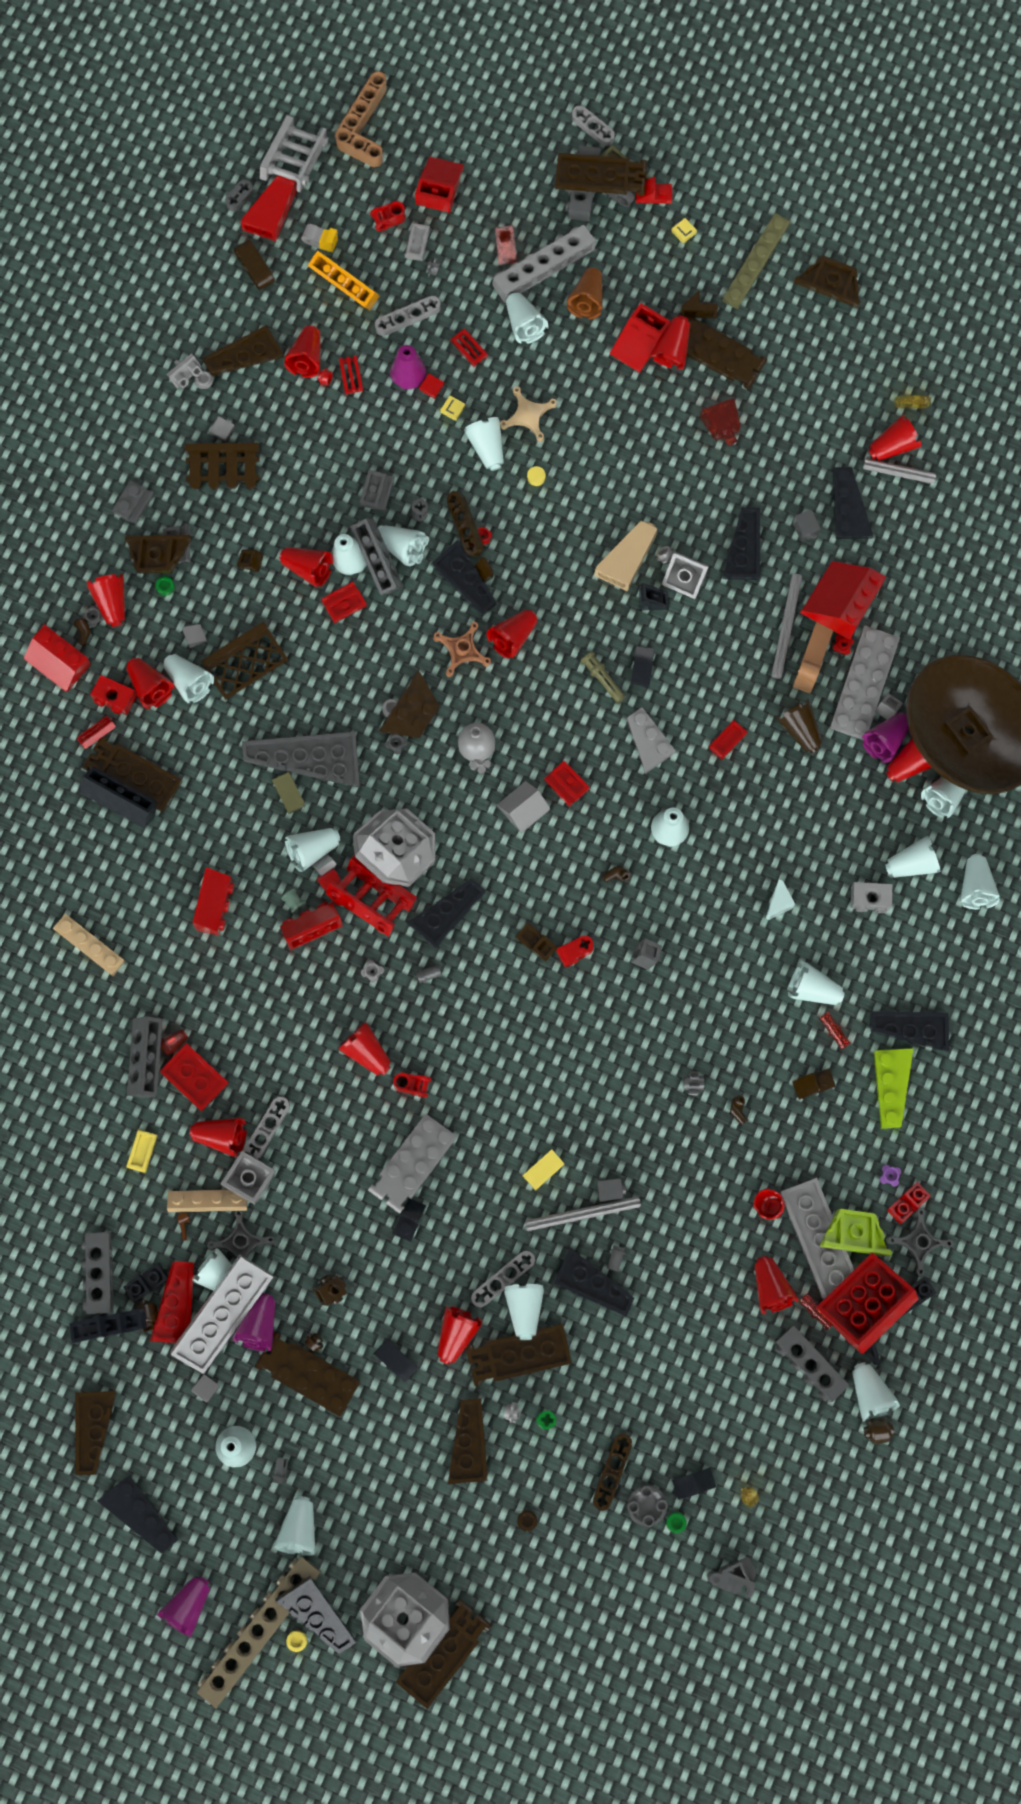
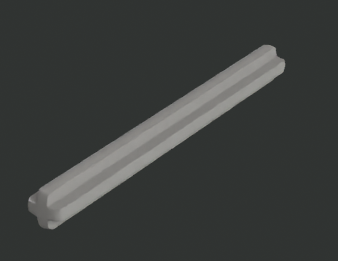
M796 573L792 575L771 675L772 678L781 679L802 580V575Z
M632 1197L526 1220L525 1226L527 1231L638 1208L641 1206L639 1197Z

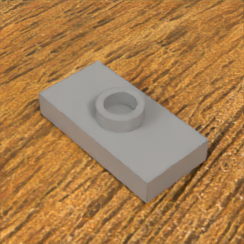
M412 223L405 258L423 261L430 226Z

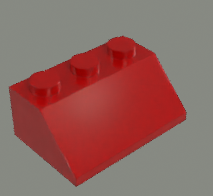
M45 624L32 638L24 656L25 661L66 693L91 666L89 659Z
M210 868L205 869L192 922L197 931L218 936L220 931H224L226 924L224 915L225 912L228 913L230 908L228 898L229 894H233L235 883H232L231 876Z
M324 902L318 905V909L314 911H304L300 914V917L294 920L290 918L282 922L283 925L279 927L290 951L343 927L341 918L332 902L329 904Z

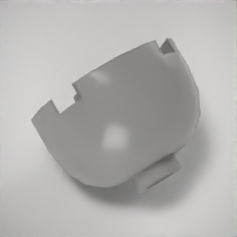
M471 723L465 726L459 733L458 747L459 752L464 758L470 761H474V759L482 761L489 758L495 751V737L493 731L488 726L482 723Z

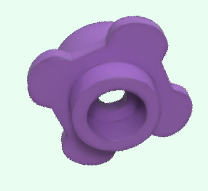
M884 1165L880 1182L882 1184H891L893 1187L897 1186L901 1174L900 1168Z

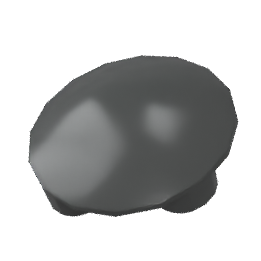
M649 1485L636 1488L629 1496L627 1503L629 1516L634 1522L645 1527H652L663 1520L668 1508L666 1497L661 1490Z

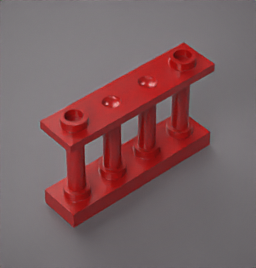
M354 854L346 869L349 873L338 885L331 881L326 895L375 927L380 933H384L389 937L395 926L392 921L402 909L410 912L417 897L400 885L383 883ZM355 877H358L365 883L353 896L344 889ZM372 887L381 894L369 907L360 900ZM386 898H389L396 905L384 917L376 912V910Z

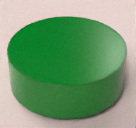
M162 576L156 581L155 587L160 595L168 596L173 593L175 585L170 577Z
M674 1512L667 1517L666 1526L673 1533H681L685 1530L687 1521L683 1514Z

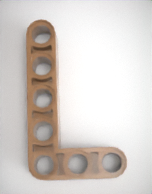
M375 72L370 76L335 133L336 146L340 151L372 167H378L382 164V148L379 144L361 136L360 133L386 93V76L382 72Z
M818 622L815 624L793 684V688L809 694L818 677L822 660L833 630Z

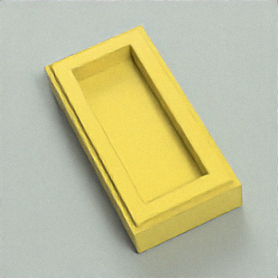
M142 1130L137 1131L127 1168L146 1173L158 1135Z
M551 1149L523 1177L536 1191L565 1163Z

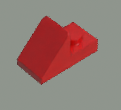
M655 177L646 180L645 195L639 196L638 192H636V203L672 204V184H655Z

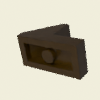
M698 291L681 306L680 316L688 318L690 315L693 318L716 319L718 304H713L712 302L700 303V291Z
M829 1068L814 1074L810 1073L792 1082L798 1100L836 1087Z

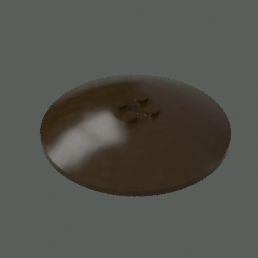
M970 655L945 656L927 665L914 679L909 689L906 704L909 730L923 758L943 778L971 792L1000 794L1021 786L1020 682L998 665ZM965 728H968L971 731V734H968L965 731Z

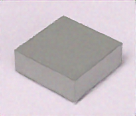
M218 417L209 432L226 442L235 425Z
M326 854L312 866L320 875H323L335 867L336 863Z

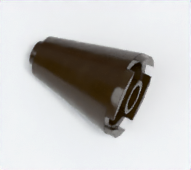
M807 699L805 700L806 705L803 706L800 703L782 714L783 718L777 716L776 720L805 752L810 751L812 754L821 749L820 744L823 742L811 703Z

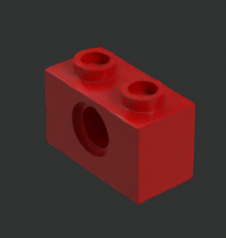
M100 675L90 694L95 704L104 707V705L108 706L112 712L118 715L121 713L127 715L137 697L135 690ZM111 694H117L114 700L108 699Z

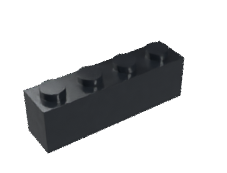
M92 767L82 777L79 793L144 829L154 819L158 805L157 801L95 767Z

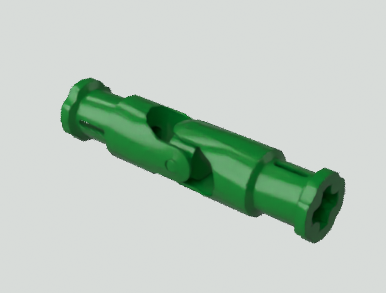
M542 1411L537 1415L536 1423L542 1429H551L556 1424V1417L551 1411Z

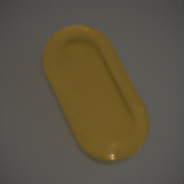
M898 396L894 398V406L897 408H927L931 405V397Z

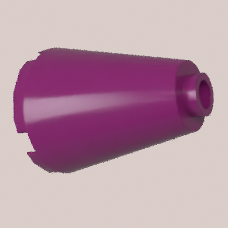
M403 345L399 348L390 368L392 381L402 389L417 388L426 378V366L411 345Z
M900 712L868 730L862 736V739L864 738L862 744L873 758L877 759L879 757L883 759L881 761L883 763L890 762L894 758L909 731L906 713Z
M267 1293L260 1295L234 1333L233 1340L236 1343L240 1340L244 1342L243 1346L246 1348L264 1352L267 1348L268 1351H271L276 1301L272 1299V1295Z
M201 1576L198 1578L193 1577L159 1610L157 1616L161 1619H166L167 1624L191 1638L210 1591V1587H208L209 1582Z

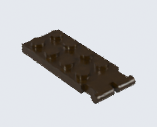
M558 153L555 189L627 195L628 191L638 192L639 196H644L646 179L643 177H646L647 160L629 162L630 158Z
M689 315L687 319L690 323L686 356L733 382L735 379L744 384L743 387L749 390L757 378V374L754 372L760 373L767 362V358L755 356L751 353L752 350Z
M106 737L100 738L93 748V751L98 753L97 756L90 753L82 769L89 771L92 767L99 769L157 801L156 810L164 813L181 786L182 779L118 744L115 747L107 743L108 739Z
M563 1324L539 1329L536 1331V1335L532 1336L531 1340H520L519 1336L513 1335L485 1342L486 1346L476 1349H474V1345L466 1347L469 1364L478 1363L477 1368L471 1369L474 1387L482 1385L483 1380L491 1378L496 1382L572 1364Z
M274 1332L271 1354L263 1352L254 1367L260 1371L263 1368L273 1373L272 1378L341 1417L361 1381L294 1342H291L290 1345L280 1340L282 1335Z
M461 1598L456 1603L458 1609L452 1617L449 1616L450 1629L426 1662L408 1665L396 1681L401 1688L426 1709L431 1706L478 1645L479 1641L477 1638L485 1629L488 1632L492 1627V1624L479 1613L472 1619L470 1615L474 1612V1609Z

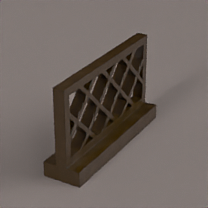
M263 621L200 662L202 667L212 675L211 670L216 666L224 668L222 678L214 675L213 677L215 686L226 701L289 660ZM266 635L271 640L270 648L259 646L260 639ZM248 646L256 648L254 658L243 656L244 649ZM258 649L269 651L267 661L256 659ZM271 651L279 653L282 660L277 663L270 662ZM232 656L240 658L238 668L227 666L228 659ZM242 659L253 661L251 671L240 668ZM255 661L265 663V671L262 673L254 672ZM226 669L237 671L235 681L225 679ZM239 672L250 673L249 681L246 683L239 682ZM224 681L234 683L233 691L227 695L222 689Z

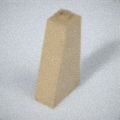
M640 521L597 565L594 576L628 591L656 537L658 528L650 522Z

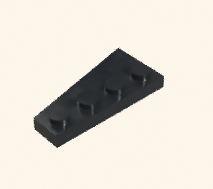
M833 467L835 539H872L873 533L852 467Z
M741 508L722 579H760V508Z
M459 540L455 541L431 563V566L482 616L496 605L494 597L482 581L477 569L473 566Z
M471 878L452 891L451 894L440 899L429 909L424 910L420 915L408 921L407 925L436 949L481 899L486 890Z
M870 1012V1032L949 1052V1013Z
M571 1247L569 1248L554 1284L627 1317L634 1297L605 1276L585 1258L581 1257Z
M131 1475L127 1476L97 1500L98 1503L161 1554L178 1541V1538Z

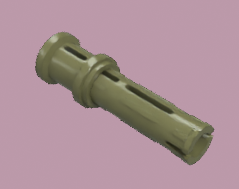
M594 651L581 659L580 662L585 664L590 670V675L600 681L617 704L626 697L604 670L605 665L598 661ZM605 680L608 681V683L612 686L615 692L611 689V687L607 684Z

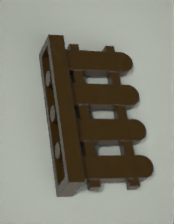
M259 443L185 444V452L189 455V458H186V463H189L190 476H186V482H190L193 490L200 489L201 482H208L209 487L212 490H216L220 486V481H226L228 488L232 490L238 487V481H245L248 489H254L257 481H260V475H256V462H260V457H256V454H260ZM245 462V476H238V463ZM201 463H208V476H201ZM219 463H226V476H220Z

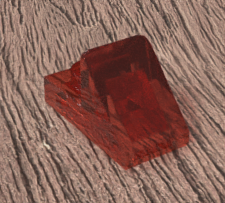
M513 225L495 227L498 264L516 263Z

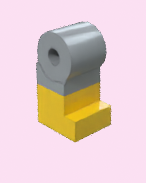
M307 224L301 239L308 245L333 253L338 241V233L336 229L330 228V230L313 224Z

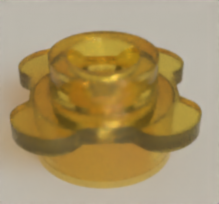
M753 1487L741 1489L743 1503L749 1508L756 1506V1503L759 1502L756 1490Z

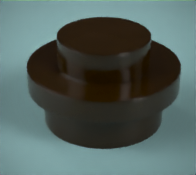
M309 1333L306 1336L305 1344L311 1350L317 1352L318 1349L324 1347L323 1339L318 1334Z
M523 1511L517 1518V1524L521 1530L531 1531L537 1525V1517L532 1511Z

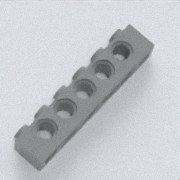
M585 225L575 227L567 235L559 236L555 242L550 245H544L538 252L527 255L524 260L512 264L504 272H498L493 278V287L504 303H506L510 294L523 293L594 251L596 241Z

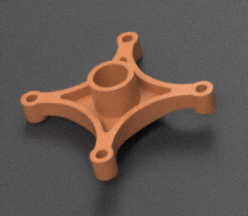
M473 622L469 631L460 637L450 638L441 635L440 632L434 634V641L443 643L451 656V665L446 671L448 677H452L455 668L464 662L478 661L484 667L490 665L491 659L482 656L476 650L473 643V634L478 628L476 622Z

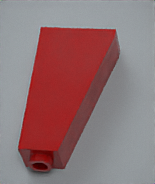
M277 175L242 218V230L277 241L297 192V181Z

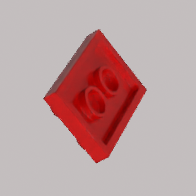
M187 1043L159 1071L201 1112L229 1084Z

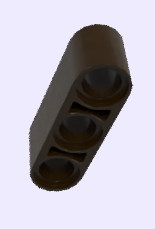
M249 239L233 248L236 257L259 291L275 283L272 272Z

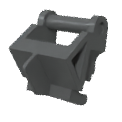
M745 1557L720 1567L718 1572H708L707 1580L713 1585L733 1594L741 1593V1588L746 1586L745 1595L751 1598L755 1589V1582L753 1581L756 1571L750 1559Z

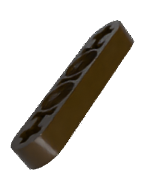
M452 491L448 494L447 504L465 552L471 556H479L483 551V543L467 500L463 493ZM464 511V519L460 520V513ZM470 527V534L466 536V529Z
M619 1434L614 1439L596 1488L593 1505L600 1511L607 1510L610 1507L630 1453L632 1440L626 1434ZM623 1437L629 1443L628 1447L624 1446L622 1452L626 1453L625 1457L618 1453H613L614 1449L619 1450L620 1444L617 1441L618 1439L622 1440ZM615 1456L619 1457L622 1461L621 1466L616 1469L610 1465L611 1458ZM606 1476L614 1478L615 1483L613 1487L607 1488L604 1486L603 1479ZM600 1487L606 1491H612L610 1496L606 1494L605 1500L608 1502L607 1505H602V1507H599V1503L596 1501L597 1497L601 1498L603 1492H599Z

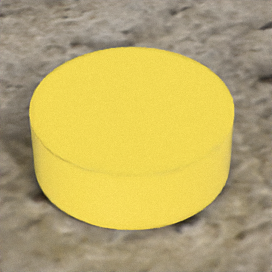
M538 466L530 468L527 473L528 482L533 486H540L544 483L546 478L544 469Z
M301 1630L292 1631L286 1640L288 1648L293 1652L302 1651L307 1645L306 1634Z

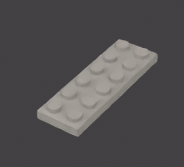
M864 626L830 729L864 740L862 736L870 729L900 637Z
M815 1178L779 1193L784 1198L786 1210L821 1297L824 1300L854 1271V1268L846 1250L820 1247L833 1216L818 1179Z
M239 1255L171 1349L170 1354L204 1374L270 1283L273 1275L244 1256Z

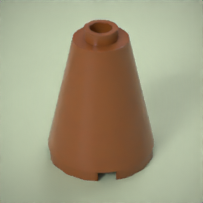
M597 268L585 270L567 299V308L574 316L581 319L582 316H585L591 320L601 314L603 308L602 273Z

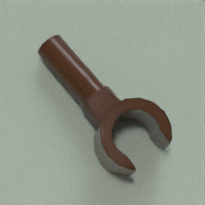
M188 1212L179 1214L177 1218L181 1228L182 1241L187 1240L185 1223L190 1222Z

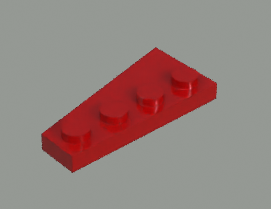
M172 1262L149 1342L176 1343L191 1323L194 1262Z

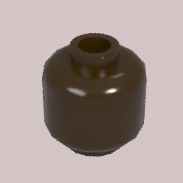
M148 1300L140 1301L132 1310L145 1308L147 1329L141 1331H152L158 1314L157 1306L154 1303H149Z
M885 1416L870 1418L867 1420V1426L863 1427L865 1438L870 1439L871 1443L875 1445L890 1442L892 1436H894L892 1421L888 1420Z

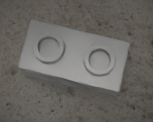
M854 882L851 886V909H856L857 912L875 910L876 913H886L892 907L893 884ZM867 895H873L876 898V902H870L867 899Z

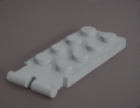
M425 1114L379 1175L381 1177L380 1181L376 1186L372 1184L368 1191L380 1200L388 1196L389 1199L386 1204L400 1214L404 1209V1206H402L407 1197L412 1199L454 1143L457 1136Z

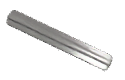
M865 459L863 468L866 470L931 484L935 482L936 474L872 459Z

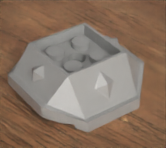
M407 808L378 811L353 835L355 857L383 883L409 887L435 862V833Z
M417 1573L385 1576L360 1609L364 1640L396 1667L425 1663L450 1629L448 1598ZM403 1613H406L409 1617L406 1625L400 1623V1616Z

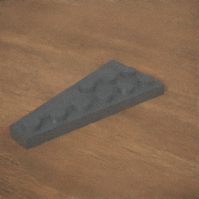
M355 732L242 741L244 762L360 788Z

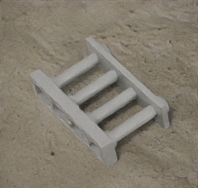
M286 116L260 165V179L267 181L270 175L276 174L297 181V192H301L303 186H306L308 183L309 174L323 147H327L329 140L327 129L323 128L320 135L317 136L295 128L293 126V117ZM294 135L315 142V145L311 149L289 141L290 136ZM288 148L309 156L306 161L282 154V151ZM282 161L300 167L302 170L300 174H296L276 167L275 164Z

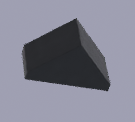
M645 583L640 584V611L669 609L668 591Z
M710 1467L672 1480L678 1500L716 1487Z

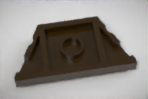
M822 256L815 264L809 266L802 275L797 276L794 280V284L859 308L857 269Z
M190 535L125 536V542L129 545V553L133 559L135 571L139 574L173 573L192 540Z
M419 671L415 673L379 729L380 733L420 738L440 706Z

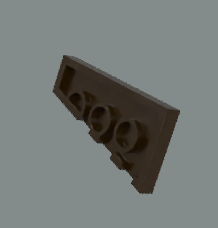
M267 325L202 359L210 374L214 376L284 358V354Z
M117 1391L75 1393V1475H97Z
M481 1398L461 1400L448 1484L488 1481Z

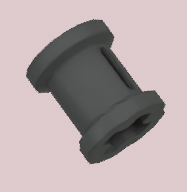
M416 499L412 503L411 515L414 520L421 522L428 517V503L426 501Z

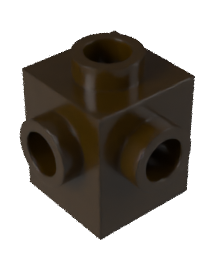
M330 1274L322 1277L319 1280L320 1283L312 1288L321 1305L325 1306L331 1303L333 1305L343 1300L342 1296L347 1294L344 1280L341 1277Z

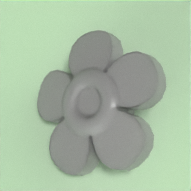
M474 759L469 767L471 770L477 769L478 773L483 774L486 768H490L491 762L486 759L482 761Z

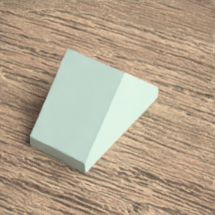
M779 879L776 884L765 918L767 920L787 912L795 906L783 880Z

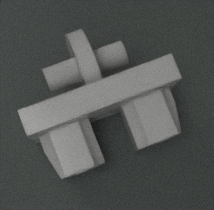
M191 353L181 362L175 360L176 367L166 375L176 388L181 387L184 389L188 385L190 377H198L202 373V367Z

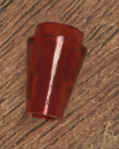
M181 1029L162 1038L160 1048L166 1056L169 1054L173 1055L189 1038L184 1030Z

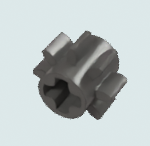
M690 1071L689 1076H684L683 1089L689 1090V1095H698L699 1091H704V1076H699V1071Z

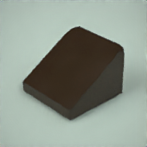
M241 550L237 567L259 572L263 555L257 550Z
M483 556L474 567L485 583L493 578V569Z

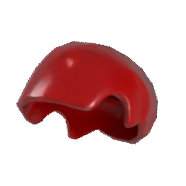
M766 1188L756 1194L753 1206L763 1219L775 1220L783 1214L785 1201L780 1193Z

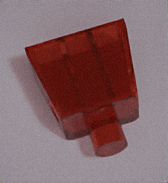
M734 398L701 410L700 418L714 440L724 438L727 445H733L737 442L735 434L739 432L741 424Z

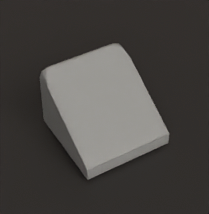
M200 624L182 628L189 648L207 642Z
M887 693L877 707L876 713L885 719H889L898 712L903 703Z
M204 1374L191 1391L208 1403L220 1386Z

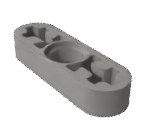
M577 106L573 109L572 121L602 146L613 144L615 133L609 126L583 106ZM590 123H596L598 125V128L593 130L590 129L588 125ZM603 135H604V136H608V135H609L610 138H605V139H604V138H603Z

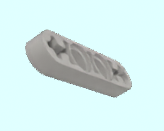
M429 296L384 315L375 321V330L380 336H386L436 315L441 308L440 300L436 296ZM430 303H433V305H435V308H432V306H430ZM413 309H419L421 311V314L419 316H413L411 314V311ZM403 316L405 320L402 323H397L395 318ZM380 324L386 326V329L380 327Z
M277 1097L273 1100L243 1152L250 1154L253 1150L250 1146L253 1144L256 1148L261 1149L259 1153L255 1150L253 1154L255 1159L260 1160L290 1109V1104L286 1098ZM282 1101H284V1106L286 1108L280 1109V1111L278 1112V1115H281L279 1119L275 1114H272L271 1111L273 1110L274 1112H276L278 1109L276 1103H281ZM270 1117L276 1120V1125L273 1128H267L265 1125V1121ZM259 1134L266 1137V1142L263 1145L255 1143V1138Z
M523 1251L472 1293L471 1300L473 1305L479 1308L484 1307L505 1290L504 1287L510 1286L532 1268L535 1263L534 1255L529 1251ZM523 1255L526 1257L530 1256L531 1264L527 1265L525 1263L522 1265L521 1268L524 1270L520 1272L519 1268L513 1263L515 1261L518 1264L522 1262ZM509 1267H513L517 1271L516 1276L512 1279L505 1275V1270ZM491 1281H500L501 1289L492 1291L490 1288ZM486 1286L493 1296L489 1298V1295H486L483 1304L481 1302L476 1303L477 1297L475 1295L477 1293L482 1295L486 1292L482 1289Z

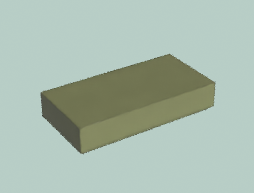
M289 772L272 780L288 814L306 806Z

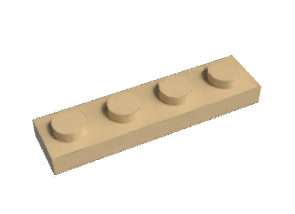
M64 914L53 929L110 975L114 976L125 963V960L68 915Z
M231 1190L168 1191L167 1211H247V1200Z

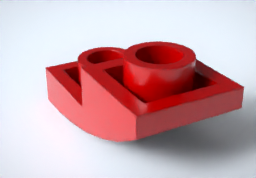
M916 1182L887 1211L901 1225L931 1195Z

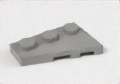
M643 707L627 717V722L645 774L676 753L675 749Z

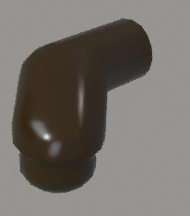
M75 619L74 627L80 632L77 643L86 646L91 629L85 619Z
M616 866L601 876L608 883L614 878L628 881L631 878V873L625 868Z
M737 1096L731 1102L730 1113L742 1126L748 1121L747 1117L742 1113L745 1099L743 1096Z

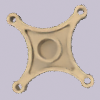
M516 386L513 389V394L518 400V408L510 419L500 422V428L506 430L514 425L525 426L534 432L538 442H542L544 434L540 432L539 420L547 410L556 407L557 401L556 399H551L550 402L544 404L531 402L522 396L520 387Z

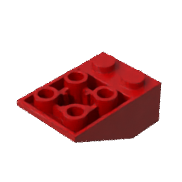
M430 156L416 189V205L451 213L464 165Z
M640 303L621 332L610 355L640 373L650 360L652 350L671 321Z

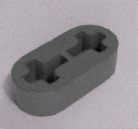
M242 180L238 182L226 196L225 202L228 210L232 212L239 211L251 198L253 186L250 181ZM232 200L234 202L237 200V204L233 203L231 205L230 201Z

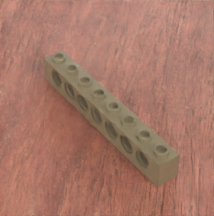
M301 1556L300 1559L296 1557L289 1565L291 1571L287 1576L283 1574L276 1582V1585H278L274 1593L269 1591L263 1599L265 1604L261 1610L257 1607L250 1616L252 1621L248 1627L244 1624L237 1633L239 1638L235 1644L232 1641L224 1650L226 1653L225 1657L222 1660L218 1658L210 1668L213 1670L212 1674L209 1677L205 1675L197 1685L200 1687L197 1693L214 1708L220 1705L288 1616L289 1611L285 1607L280 1606L276 1602V1598L279 1597L280 1591H288L295 1586L292 1582V1575L300 1574L303 1581L309 1576L315 1580L321 1573V1570L304 1556ZM272 1607L276 1610L277 1615L274 1619L266 1616L267 1608ZM256 1624L263 1627L264 1632L260 1636L255 1635L253 1632V1627ZM243 1641L250 1644L251 1649L247 1653L242 1652L240 1649V1644ZM230 1658L237 1661V1668L234 1670L229 1669L227 1666V1661ZM215 1676L223 1677V1686L218 1687L215 1685Z

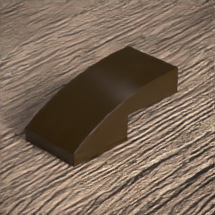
M528 922L515 935V938L545 962L558 948Z

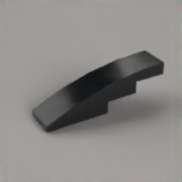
M145 1308L69 1323L72 1343L147 1329Z

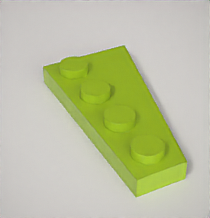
M913 1049L874 1051L881 1129L902 1127Z

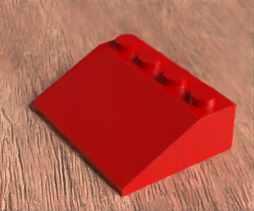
M832 561L801 613L850 640L882 587L886 576L869 567Z
M871 1253L816 1308L863 1355L919 1299L916 1290L874 1253Z

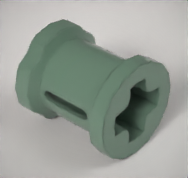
M295 888L288 891L281 898L282 901H286L290 906L293 914L306 906V902L302 901L296 894Z

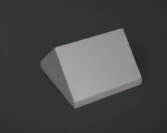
M674 552L661 585L696 599L706 578L709 566Z
M526 781L497 804L498 808L520 833H523L550 810L539 790Z
M241 1151L221 1182V1185L255 1205L265 1194L276 1171Z

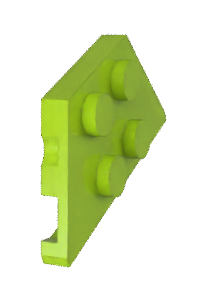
M838 1209L820 1244V1247L867 1254L874 1253L881 1256L892 1255L891 1249H887L883 1240L885 1235L879 1227L876 1214Z

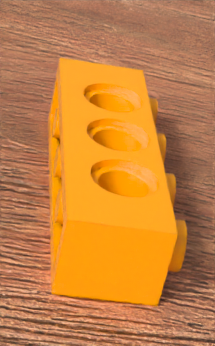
M318 250L307 265L368 310L372 309L380 297L379 294Z

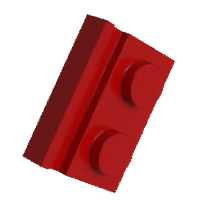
M354 582L321 599L334 624L367 606Z
M565 761L544 778V781L569 807L590 790V787Z

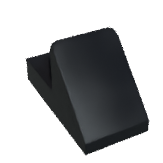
M408 1198L403 1211L400 1213V1218L393 1235L411 1242L427 1205Z

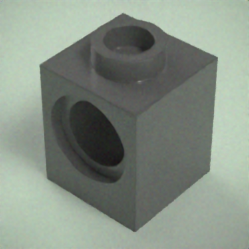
M812 509L794 516L792 523L801 542L805 540L812 541L818 537L821 528Z
M648 939L642 940L635 946L631 963L649 970L658 963L662 945Z
M621 1178L597 1181L599 1203L623 1200V1195H626L625 1183H621Z

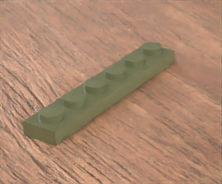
M776 213L773 215L722 300L724 303L739 309L791 221Z

